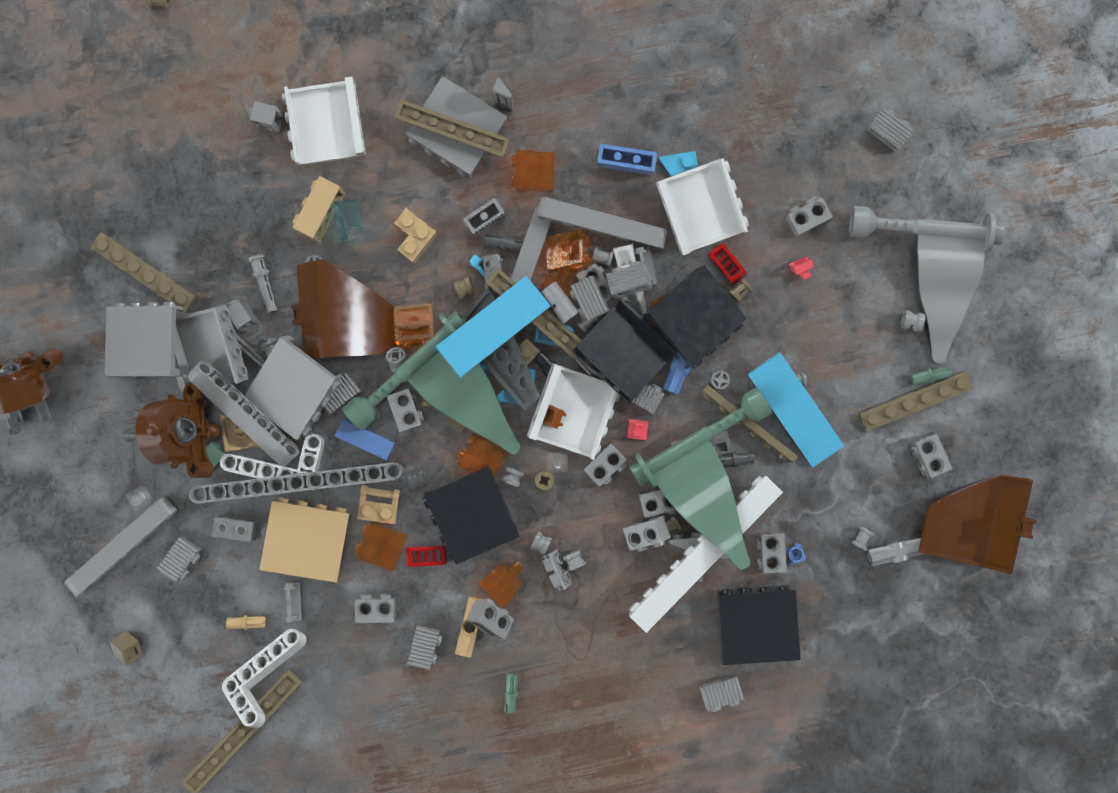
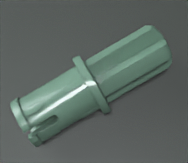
M949 366L932 370L928 368L927 371L911 374V380L914 386L927 382L934 383L935 380L950 377L951 371Z
M514 673L507 674L506 691L503 693L505 695L504 712L507 713L516 712V699L519 695L517 692L518 676Z

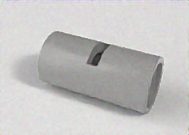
M556 281L541 292L563 324L579 313Z

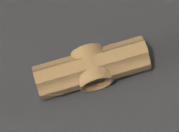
M470 596L455 654L464 657L472 656L478 632L477 627H475L474 631L468 632L465 629V624L468 622L467 618L475 601L482 600Z

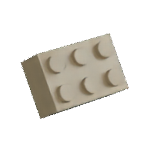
M321 176L313 181L309 197L306 196L301 205L303 208L300 214H296L292 222L294 224L293 228L297 232L318 243L321 242L346 194L340 186Z

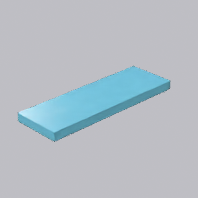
M525 276L435 348L458 377L461 378L546 311L550 304L529 278Z
M780 352L748 373V376L761 391L767 403L812 468L844 447V444Z

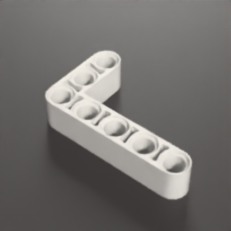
M310 434L305 438L298 469L238 454L224 455L221 457L220 466L225 471L254 478L268 477L264 473L266 466L272 469V474L269 477L283 476L285 470L289 471L290 474L316 472L320 465L324 439L319 434ZM313 437L319 441L316 448L310 445V440ZM308 456L314 459V464L311 467L306 464ZM229 457H232L235 461L232 468L227 465ZM247 462L253 464L251 472H248L245 468ZM314 475L312 478L313 484H315L317 475ZM295 477L293 485L299 488L302 482L298 477ZM279 480L274 481L275 483L282 484Z
M295 629L285 631L223 681L222 690L245 726L259 728L265 722V714L253 697L250 689L304 647L306 644V635ZM297 635V640L293 643V637ZM280 647H282V651L278 655L277 651ZM266 659V665L263 667L262 663ZM251 671V677L248 679L247 675ZM236 683V688L232 691V686ZM243 699H245V700H246V703H245V705L242 707V701H243ZM255 714V720L252 722L251 718Z

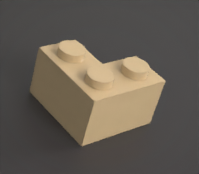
M405 208L394 222L399 229L408 235L398 248V252L413 264H416L438 234Z

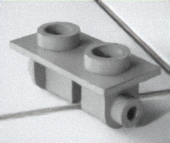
M650 247L636 248L634 251L637 261L643 262L648 267L651 284H657Z
M498 254L483 256L486 282L497 268L503 272V259Z
M555 549L551 553L543 555L542 562L546 571L554 570V574L549 576L553 587L560 591L572 585L571 575L566 570L563 564L564 560L558 550Z
M300 582L281 583L282 621H287V623L301 621Z

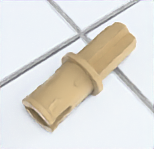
M244 615V617H227L226 619L227 630H248V628H264L266 626V618L264 616L248 617Z

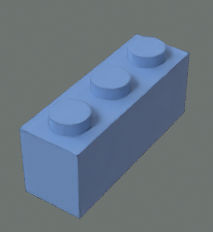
M600 144L597 167L653 176L657 152Z

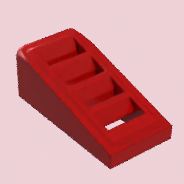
M724 243L708 254L732 286L747 276V271ZM724 251L726 254L717 260L716 257ZM728 257L730 258L729 261H727L725 264L721 265V263H722L724 260H726ZM734 263L735 266L729 271L725 270ZM737 270H739V272H738L737 274H735L733 277H731V275H732L733 273H735Z
M446 546L406 547L407 567L446 565ZM428 550L432 552V562H429ZM436 550H439L440 561H436ZM412 551H416V562H413ZM420 551H424V562H421Z

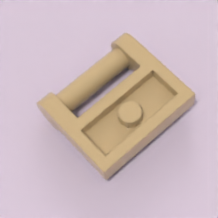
M362 485L357 519L396 524L400 490L394 489V491ZM367 495L391 498L393 501L392 504L367 501Z

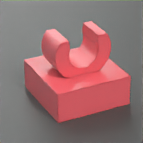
M805 256L790 263L789 267L793 273L799 274L801 278L806 280L811 277L808 269L813 268L814 265L812 260Z
M629 419L627 438L647 440L648 421Z

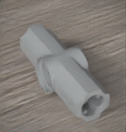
M921 537L906 541H893L885 546L869 549L868 558L871 566L889 562H902L910 557L922 555L923 553L918 552Z

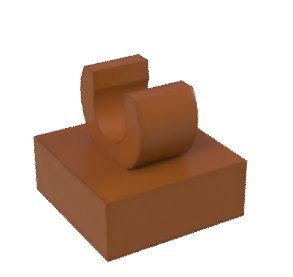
M549 404L543 423L558 429L559 426H563V423H561L562 416L566 417L567 414L564 410Z

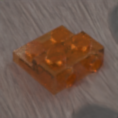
M516 150V155H512V167H516V174H512V186H516V191H554V152Z
M583 229L546 237L547 271L549 273L568 270L570 273L588 270V264L592 263L591 255L588 252V247H591V240L589 236H586Z
M432 303L394 306L395 341L397 347H401L403 350H410L412 346L418 345L422 347L435 335Z
M473 433L467 441L470 445L466 451L462 449L456 459L459 460L457 464L470 473L478 471L482 466L489 464L495 477L510 453L487 438Z
M374 521L370 525L366 524L362 535H365L364 540L359 542L355 549V553H358L356 558L394 571L408 535Z

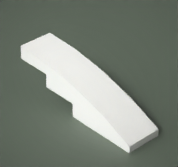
M633 243L613 248L618 267L626 268L632 262L637 261ZM644 291L622 298L624 301H629L638 314L643 315L647 312Z

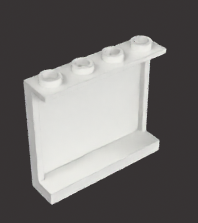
M346 77L345 81L295 89H288L287 86L284 87L285 93H282L284 105H287L288 111L285 112L286 123L290 125L288 139L293 145V149L290 150L292 161H295L298 166L366 156L357 91L353 77Z
M724 158L656 182L681 255H686L690 251L742 232H748L747 227L749 223L747 217L742 215L741 209L743 205L741 199L736 197L735 190H737L735 181L730 179L728 173L731 172L730 166L727 161H724Z
M552 363L527 436L534 440H540L588 456L594 460L595 456H598L600 453L601 445L599 444L601 439L605 438L608 427L606 425L608 419L611 420L613 417L614 409L612 408L615 401L619 400L620 395L603 380ZM549 404L564 410L567 414L566 417L562 416L561 423H563V426H559L558 429L543 423Z

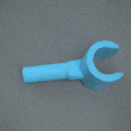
M473 255L470 259V264L484 277V269L480 266L483 260L477 255Z

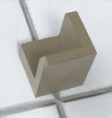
M127 631L110 640L114 656L126 666L143 656L139 641Z

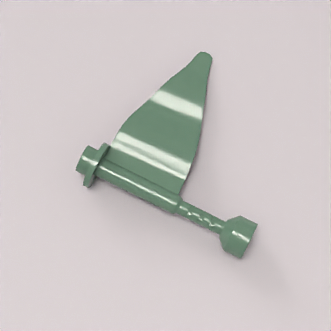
M457 311L453 312L449 317L442 312L439 318L445 326L395 370V373L367 399L353 397L342 407L348 419L357 428L364 430L375 420V406L402 382L408 381L433 407L475 433L496 443L510 454H516L521 447L503 414L494 388L480 364H477L459 378L435 348L466 323V320Z
M758 387L743 395L741 408L709 427L701 428L644 462L639 452L636 453L635 457L638 462L630 466L640 486L651 482L654 488L658 486L677 512L727 555L740 570L747 569L751 562L745 547L730 481L710 441L716 435L745 418L761 421L773 414Z

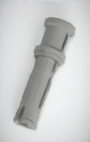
M264 254L255 255L248 258V262H251L253 269L252 276L258 283L265 313L275 312L277 307L268 279L269 270L265 266Z

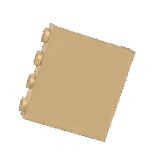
M277 497V500H272L259 570L337 583L350 512H346V508L335 507L334 510L327 509V505L318 503L315 506H309L308 502L297 500L296 503L288 502V498Z

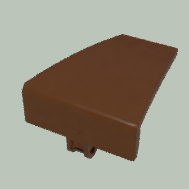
M315 260L297 265L299 304L291 305V309L294 312L292 324L301 325L304 353L317 360L331 357L386 355L390 349L398 347L395 307L355 278L324 260Z
M999 474L967 486L928 505L918 552L1012 574L1020 538L1033 539L1032 531L1034 524L1037 523V520L1025 517L1033 480Z

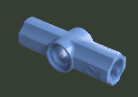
M678 352L673 357L669 367L670 372L663 385V390L675 395L679 394L684 379L688 376L691 369L684 367L687 363Z

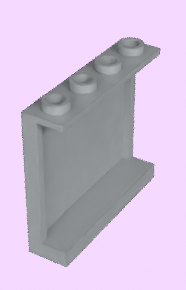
M444 76L441 77L423 106L426 109L498 134L502 126L504 127L508 122L506 115ZM413 125L406 132L410 144L415 147L420 145L425 149L424 152L431 157L436 155L441 159L440 162L449 168L450 166L457 169L456 172L465 178L466 176L472 178V173L486 153Z
M148 302L147 306H142V303H130V306H126L123 303H114V307H106L105 376L182 377V369L175 368L176 310H183V307L175 306L174 302H163V306L153 302Z
M226 304L176 317L175 368L182 369V377H176L182 396L185 385L191 383L188 378L189 372L201 360L210 363L231 384L249 379Z
M286 335L280 337L245 397L269 420L298 440L303 437L306 438L311 433L312 424L321 417V410L330 403V396L340 387L341 383L339 381L343 376L341 374L333 375L292 344L294 339Z

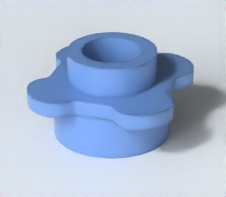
M796 543L791 548H785L790 565L806 560L801 544Z

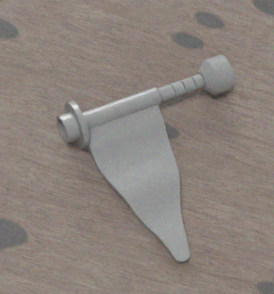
M853 206L849 220L850 237L866 238L875 229L913 232L918 235L919 294L928 323L932 360L936 363L945 362L950 346L963 322L970 301L981 279L985 252H990L993 245H1001L1005 233L1004 222H997L994 213H987L982 224L924 219L912 221L876 218V215L869 207Z

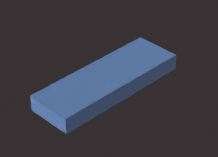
M342 419L335 434V437L385 460H388L395 445L394 442L367 429L360 430L352 422Z

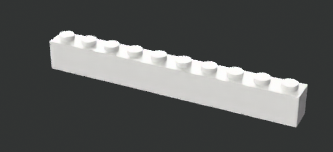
M765 475L755 478L751 483L753 486L748 491L744 490L738 496L739 501L736 503L742 534L783 493ZM702 534L697 538L699 542L694 547L692 545L688 547L683 553L685 556L680 561L677 559L670 566L672 570L667 575L662 574L656 581L658 584L653 589L650 587L643 594L644 599L640 603L636 601L630 607L629 617L646 633L724 554Z

